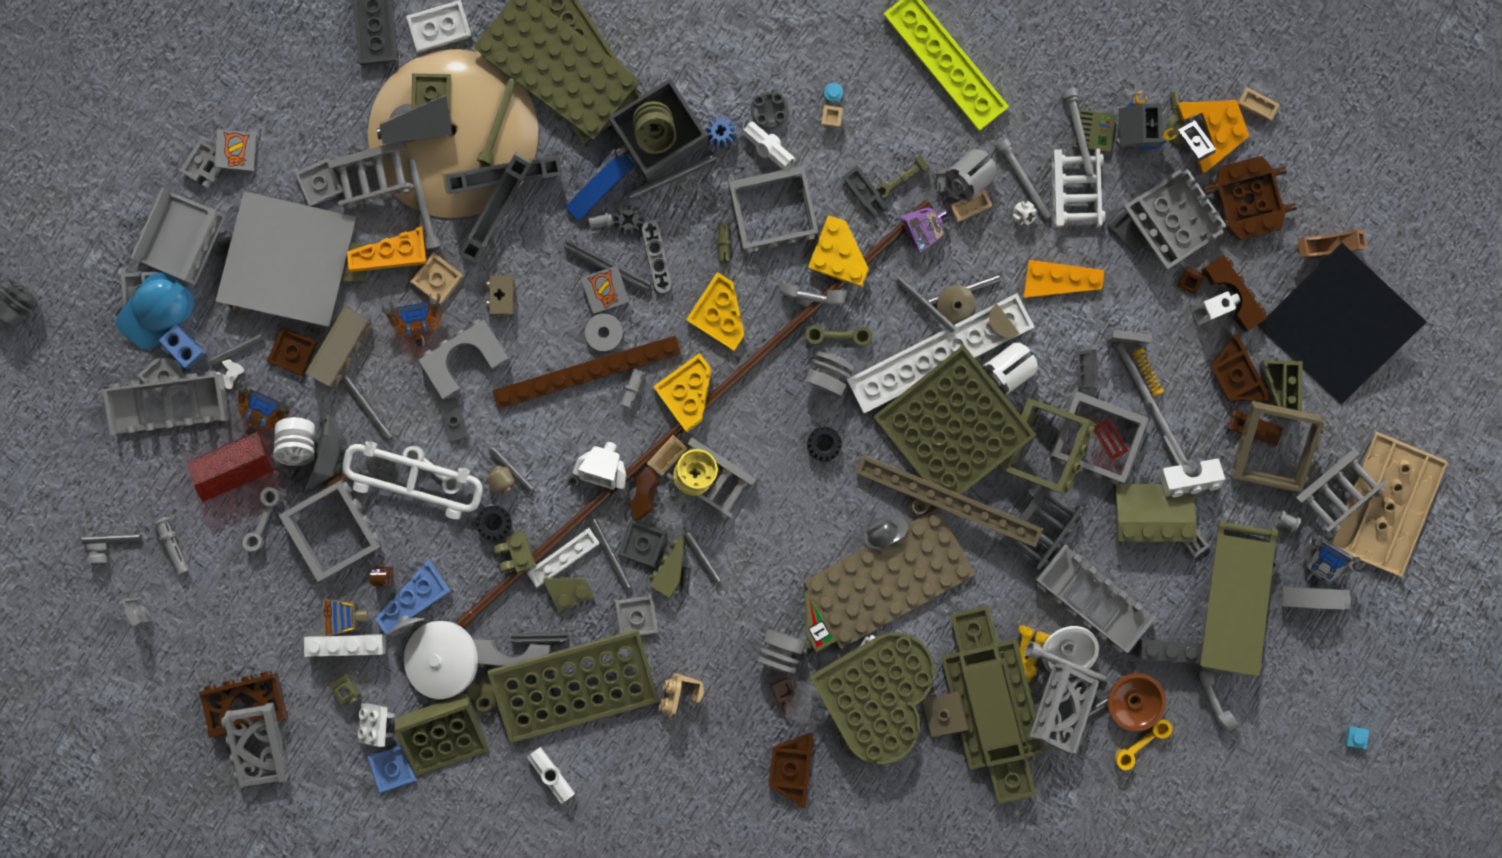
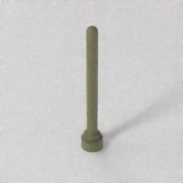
M510 78L485 150H482L478 155L477 161L481 164L492 165L494 159L492 157V150L516 84L513 78Z

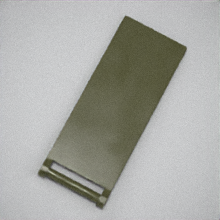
M1219 519L1200 661L1201 667L1259 676L1278 529L1271 528V530L1226 523L1225 520ZM1224 530L1269 537V543L1224 535Z

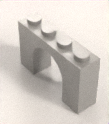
M480 319L474 321L466 331L462 329L456 332L454 338L450 341L446 339L437 345L438 348L434 351L430 349L421 355L422 358L419 359V362L442 399L447 400L461 391L449 369L450 356L457 348L464 345H472L479 348L493 370L510 360L484 319L482 321Z

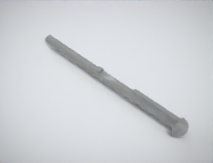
M1123 343L1117 345L1116 348L1142 393L1146 405L1150 406L1156 421L1165 435L1162 438L1177 466L1182 465L1184 473L1189 477H1194L1196 475V468L1192 469L1125 346Z

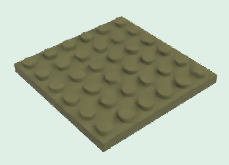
M964 344L874 416L923 479L958 494L964 493L1036 436V433Z

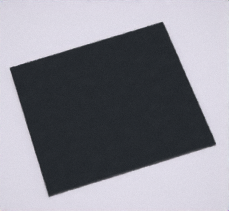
M1341 242L1258 326L1295 361H1302V367L1343 404L1427 321Z

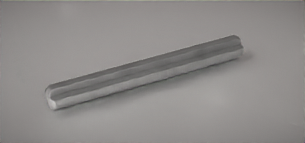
M570 240L564 246L566 251L603 270L616 266L611 261ZM618 266L622 280L644 291H648L651 285L649 281Z

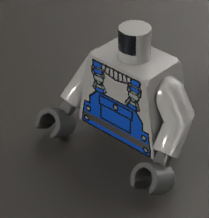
M1313 533L1312 539L1305 545L1304 559L1307 567L1312 570L1307 579L1315 585L1319 583L1322 577L1328 581H1333L1355 571L1362 572L1365 568L1366 562L1360 564V557H1356L1354 562H1352L1353 558L1350 553L1328 541L1324 536L1319 535L1316 538L1317 533Z

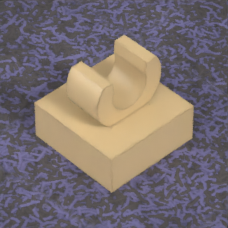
M824 105L821 125L840 128L843 108Z

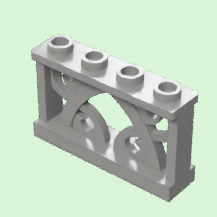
M1054 663L1029 737L1044 742L1064 753L1076 754L1099 681L1072 669L1068 665ZM1069 675L1075 678L1072 682L1068 680ZM1082 682L1081 687L1074 688L1077 683ZM1070 698L1073 713L1061 722V714L1058 710L1060 702ZM1060 731L1061 736L1064 738L1063 743L1060 740ZM1051 732H1054V740L1049 738Z
M268 703L265 706L226 711L224 718H222V727L227 731L226 744L227 747L231 748L230 761L235 766L234 778L235 782L239 783V787L244 788L245 786L275 781H287L289 770L274 704ZM260 715H263V716H264V717H262V718L256 720L255 722H253L252 719L250 718V717H253V716H260ZM236 719H244L248 722L249 727L247 728L246 724L240 722L239 724L242 728L236 729L234 721ZM262 730L267 731V735L264 736L260 733ZM252 733L259 740L270 742V746H267L261 752L260 758L255 757L243 747ZM266 753L272 754L273 758L267 757L266 761L264 760ZM256 766L259 767V772L255 776H248L244 770L245 767H250L252 769L251 772H253ZM263 769L276 771L273 773L262 774Z

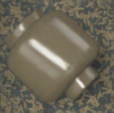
M499 465L488 471L489 475L486 477V480L494 493L501 492L504 495L512 490L511 486L515 483V480L507 467Z

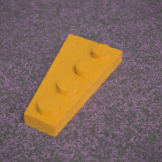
M1028 260L1023 298L1102 290L1105 270Z

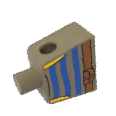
M323 599L324 636L357 630L358 622H368V610H358L357 602Z

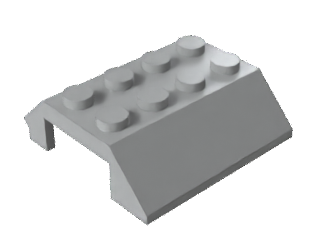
M1179 169L1149 191L1123 206L1166 270L1222 234V228L1226 226L1220 215L1213 218L1212 214L1217 211L1209 199L1202 202L1201 199L1206 195L1198 183L1191 186L1190 183L1195 179L1188 169L1183 172Z

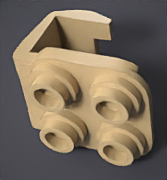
M674 673L671 679L665 680L663 683V691L666 692L667 698L660 700L659 711H662L669 718L676 715L682 681L695 683L691 700L699 703L704 695L703 683L701 681Z

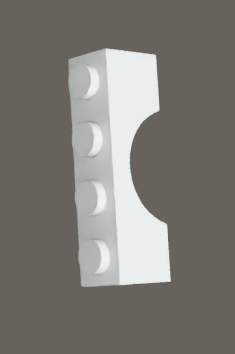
M386 634L304 637V657L386 654Z

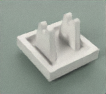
M361 703L358 742L385 747V737H393V733L386 732L387 718H394L395 714L388 713L387 707Z

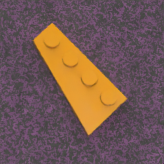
M422 226L410 232L400 233L399 236L390 239L385 238L373 245L368 244L348 251L349 272L426 264Z

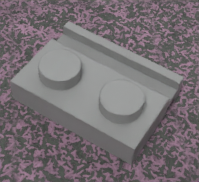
M137 597L125 598L119 602L120 605L125 606L124 612L133 627L146 625L151 621L148 609L137 604Z

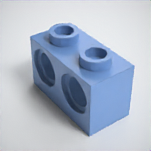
M176 324L159 339L163 344L161 348L168 355L172 354L176 358L174 362L180 368L191 369L207 354L181 326ZM177 336L179 340L178 344L176 346H172L171 341L174 337ZM190 350L192 353L191 358L186 360L184 357L185 352Z

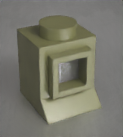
M349 674L343 675L328 685L341 705L345 703L350 705L358 699L357 695L361 693Z

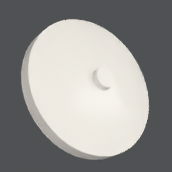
M449 621L427 623L418 628L408 640L404 652L405 671L415 689L427 697L445 699L462 693L471 684L477 671L478 655L474 641L466 630Z

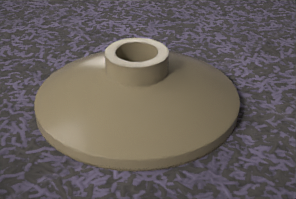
M962 285L946 287L937 299L938 311L952 323H959L969 318L974 311V296L968 288ZM957 301L960 302L959 308L954 307V304Z

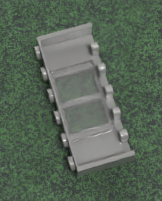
M216 371L204 372L205 376H197V373L186 374L185 378L178 379V376L166 377V381H159V378L148 379L147 383L140 384V381L128 382V386H121L120 383L109 384V388L103 390L110 435L230 419L223 373L216 374Z
M1066 544L1061 545L1059 550L1051 557L1045 569H1042L1034 579L1037 582L1036 586L1043 592L1049 591L1053 595L1051 598L1058 604L1064 603L1068 607L1066 610L1074 617L1079 615L1083 619L1081 622L1089 629L1094 627L1098 631L1097 635L1104 641L1110 640L1113 643L1112 647L1119 653H1122V651L1129 653L1156 619L1155 615L1146 611L1141 604L1131 599L1126 592L1116 587L1110 579L1105 578L1095 567L1090 566L1080 555L1070 550Z

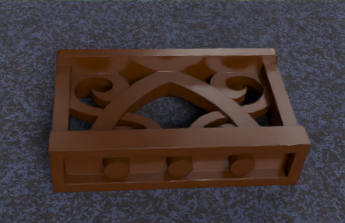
M272 670L260 673L261 677L253 678V675L242 677V682L235 683L234 680L222 682V687L216 688L215 684L204 687V691L199 692V696L201 697L207 723L208 737L227 734L226 729L224 730L222 727V718H224L226 711L236 710L229 708L240 692L250 695L258 701L251 708L258 707L259 705L265 706L275 696L279 711L276 713L277 721L289 718L285 708L278 673L272 674ZM263 682H269L273 687L272 693L266 698L263 695L267 692L268 687L265 690L260 688ZM255 683L254 689L245 685ZM234 688V689L229 693V695H227L226 692L223 691V690H226V689ZM214 694L221 696L220 701L214 700L218 705H222L221 709L214 708L210 704V698ZM212 712L220 713L217 728L215 727ZM260 715V716H253V717H250V718L252 719L253 722H255L256 720H258V719H260V718H262V717H264V716H263V715ZM236 719L234 721L236 729L242 728L239 724L240 722L246 724L247 728L249 727L248 722L244 719Z

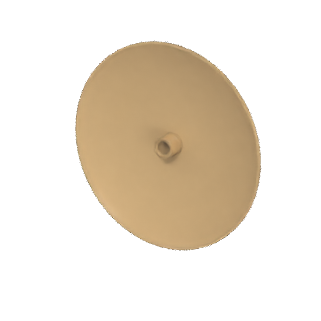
M447 49L424 54L398 69L387 80L377 95L369 118V149L386 145L382 143V139L378 140L377 128H380V122L389 119L397 107L411 104L412 73L451 74V110L449 115L451 128L457 129L456 134L453 136L448 135L418 139L412 142H402L405 143L407 151L401 153L400 161L405 183L413 184L408 159L413 158L415 160L429 215L441 218H464L481 214L497 185L447 194L443 174L488 166L479 163L477 158L479 153L485 150L510 77L477 52ZM517 82L492 150V157L494 158L492 165L509 163L515 152L529 159L535 158L537 152L538 121L536 111L527 90ZM390 156L384 157L382 164L387 186L398 185L393 160ZM410 189L407 194H394L403 203L420 212L415 189Z

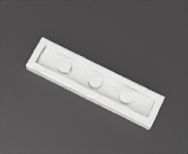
M588 528L537 564V567L530 569L526 573L534 585L539 588L544 584L543 578H553L598 546L600 542L591 529Z

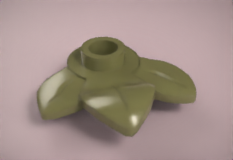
M488 675L482 679L479 685L475 683L469 685L468 694L475 701L476 709L479 712L488 713L494 708V705H497ZM483 700L488 701L489 704L487 707H484L482 705Z

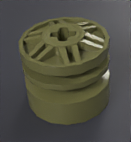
M652 101L646 102L636 109L632 120L639 147L647 153L653 154L662 153L670 149L676 140V130L672 112L668 106L661 102Z

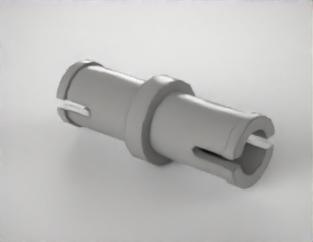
M633 369L629 383L625 385L626 391L620 403L621 406L632 409L636 394L640 392L639 386L645 374L642 371Z

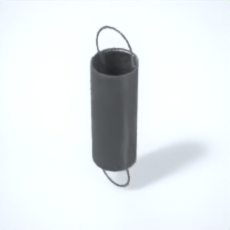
M683 563L681 587L687 588L688 591L690 567H684Z

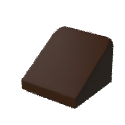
M1186 266L1177 286L1195 294L1204 278V274Z

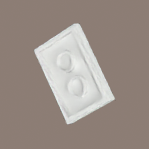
M461 0L406 16L417 53L472 37Z

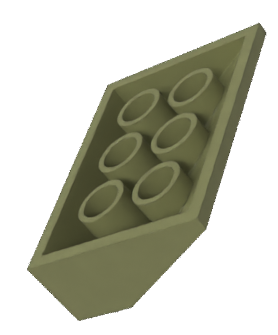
M1162 484L1115 485V541L1197 542L1194 494L1189 492L1179 497H1166Z
M468 693L395 718V732L416 776L489 751L475 707Z

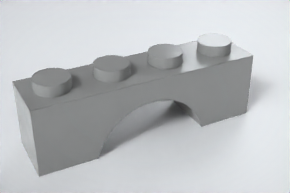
M472 639L478 655L477 667L486 668L487 664L494 665V668H499L546 655L551 651V645L530 644L524 654L517 657H508L496 648L494 640Z

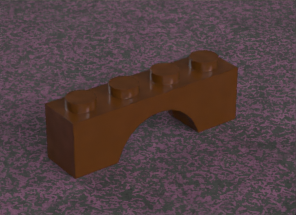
M1222 255L1201 269L1211 286L1225 285L1239 295L1240 303L1233 317L1243 332H1247L1267 319L1265 315L1266 310L1261 304L1258 305L1254 299L1255 294L1249 288L1247 289L1244 285V278L1240 273L1235 272L1230 258Z

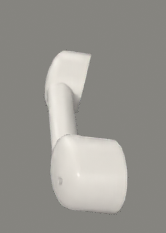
M418 446L407 447L403 452L404 457L432 464L425 459L424 451ZM433 473L443 481L442 487L446 493L455 494L460 491L462 483L456 481V479Z

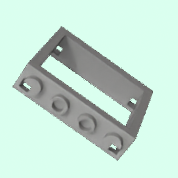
M804 166L729 182L743 251L754 253L758 252L759 248L762 247L773 249L778 247L777 244L780 243L791 245L797 243L796 240L804 239V241L815 239V236L818 235ZM799 178L811 230L748 243L737 191Z
M1073 392L1067 412L1074 414L1078 403L1138 425L1120 475L1084 461L1080 462L1081 468L1079 472H1082L1084 469L1090 472V476L1098 479L1101 476L1108 478L1107 482L1115 485L1125 483L1149 418L1083 393ZM1066 418L1063 419L1050 457L1054 458V462L1061 465L1067 463L1069 459L1068 455L1060 453L1072 421Z
M343 480L334 483L279 515L318 582L381 546L378 533L376 531L373 533L370 527L372 525L367 515L362 514L360 502L357 498L354 499L350 493L352 492L351 487ZM338 489L370 546L324 571L292 514Z

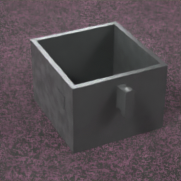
M671 78L608 117L612 129L624 146L616 150L618 157L622 159L624 155L629 154L647 183H650L709 145L708 135ZM652 101L661 102L668 106L672 112L676 130L675 143L670 149L657 154L647 153L639 147L632 120L634 112L639 106Z

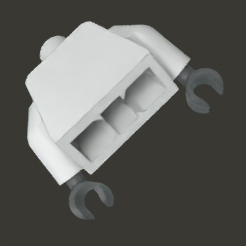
M607 442L604 449L593 447L591 451L580 456L573 470L574 475L568 478V484L571 485L573 479H576V488L581 485V480L612 490L616 487L617 491L613 493V499L616 500V494L619 492L622 494L621 501H623L625 493L622 489L625 488L626 471L624 463L620 460V455L615 452L617 446L612 442Z

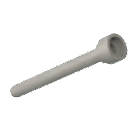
M1070 88L1064 90L1062 94L1064 101L1070 106L1086 174L1091 177L1094 175V170L1076 103L1079 95L1077 88Z
M1008 138L1003 140L995 148L999 153L1001 152L1002 155L1006 156L1044 219L1050 220V212L1011 151L1012 144Z
M413 158L408 159V166L427 235L425 238L426 242H424L426 250L441 246V243L433 232L416 162Z
M1031 641L1026 646L1025 655L1030 658L1041 657L1053 663L1068 665L1072 669L1101 683L1107 680L1105 675L1042 650V647Z

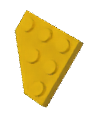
M828 215L808 269L863 287L869 269L846 221Z
M717 272L686 321L735 351L745 336L734 283Z
M700 353L653 386L686 432L703 420L712 369Z

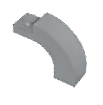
M1283 587V606L1350 609L1351 590Z

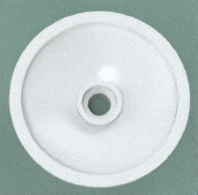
M1069 626L1059 629L1049 636L1042 650L1090 669L1098 657L1099 645L1097 639L1089 630L1079 626ZM1042 658L1045 668L1051 673L1054 663Z

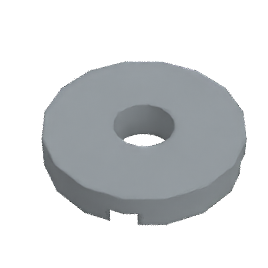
M602 313L595 315L588 321L585 327V337L592 348L597 351L607 352L619 345L623 337V329L616 317ZM603 327L609 329V335L606 338L599 336V330Z

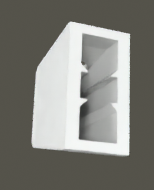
M1227 291L1190 309L1199 326L1236 309L1235 305L1240 303V297L1237 293L1230 295Z

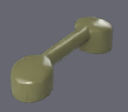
M812 325L807 328L805 337L812 344H818L823 339L854 340L858 345L864 346L871 342L872 332L867 327H858L854 332L823 331L820 326Z

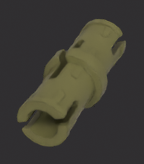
M718 223V262L724 261V255L725 262H730V245L732 244V240H730V223Z

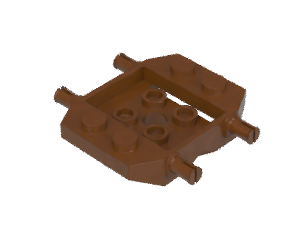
M1262 156L1220 166L1214 184L1203 186L1205 194L1216 192L1222 208L1223 221L1226 224L1224 228L1239 241L1281 230L1285 214L1297 210L1295 202L1287 205L1282 204L1275 177L1287 174L1286 166L1274 169ZM1262 176V179L1236 185L1229 188L1226 187V185ZM1245 195H1251L1253 197L1252 204H1246L1244 202ZM1270 210H1271L1270 213H1266V214H1262V215H1258V216H1254V217H1250V218H1246V219H1242V220H1238V221L1235 220V219H1239V218H1243V217H1247V216H1251V215H1255V214H1259V213H1262V212H1266V211H1270Z

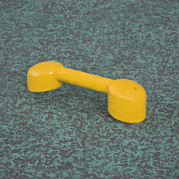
M1160 719L1151 727L1149 733L1128 750H1118L1114 756L1116 765L1122 770H1130L1135 764V753L1155 737L1164 739L1171 735L1173 731L1171 723L1165 719Z

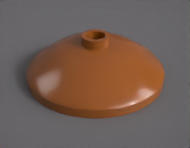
M1141 673L1128 674L1120 678L1112 686L1108 695V710L1112 719L1122 728L1130 731H1143L1151 728L1161 719L1166 706L1165 693L1161 685L1154 678ZM1135 696L1136 701L1131 702V698Z

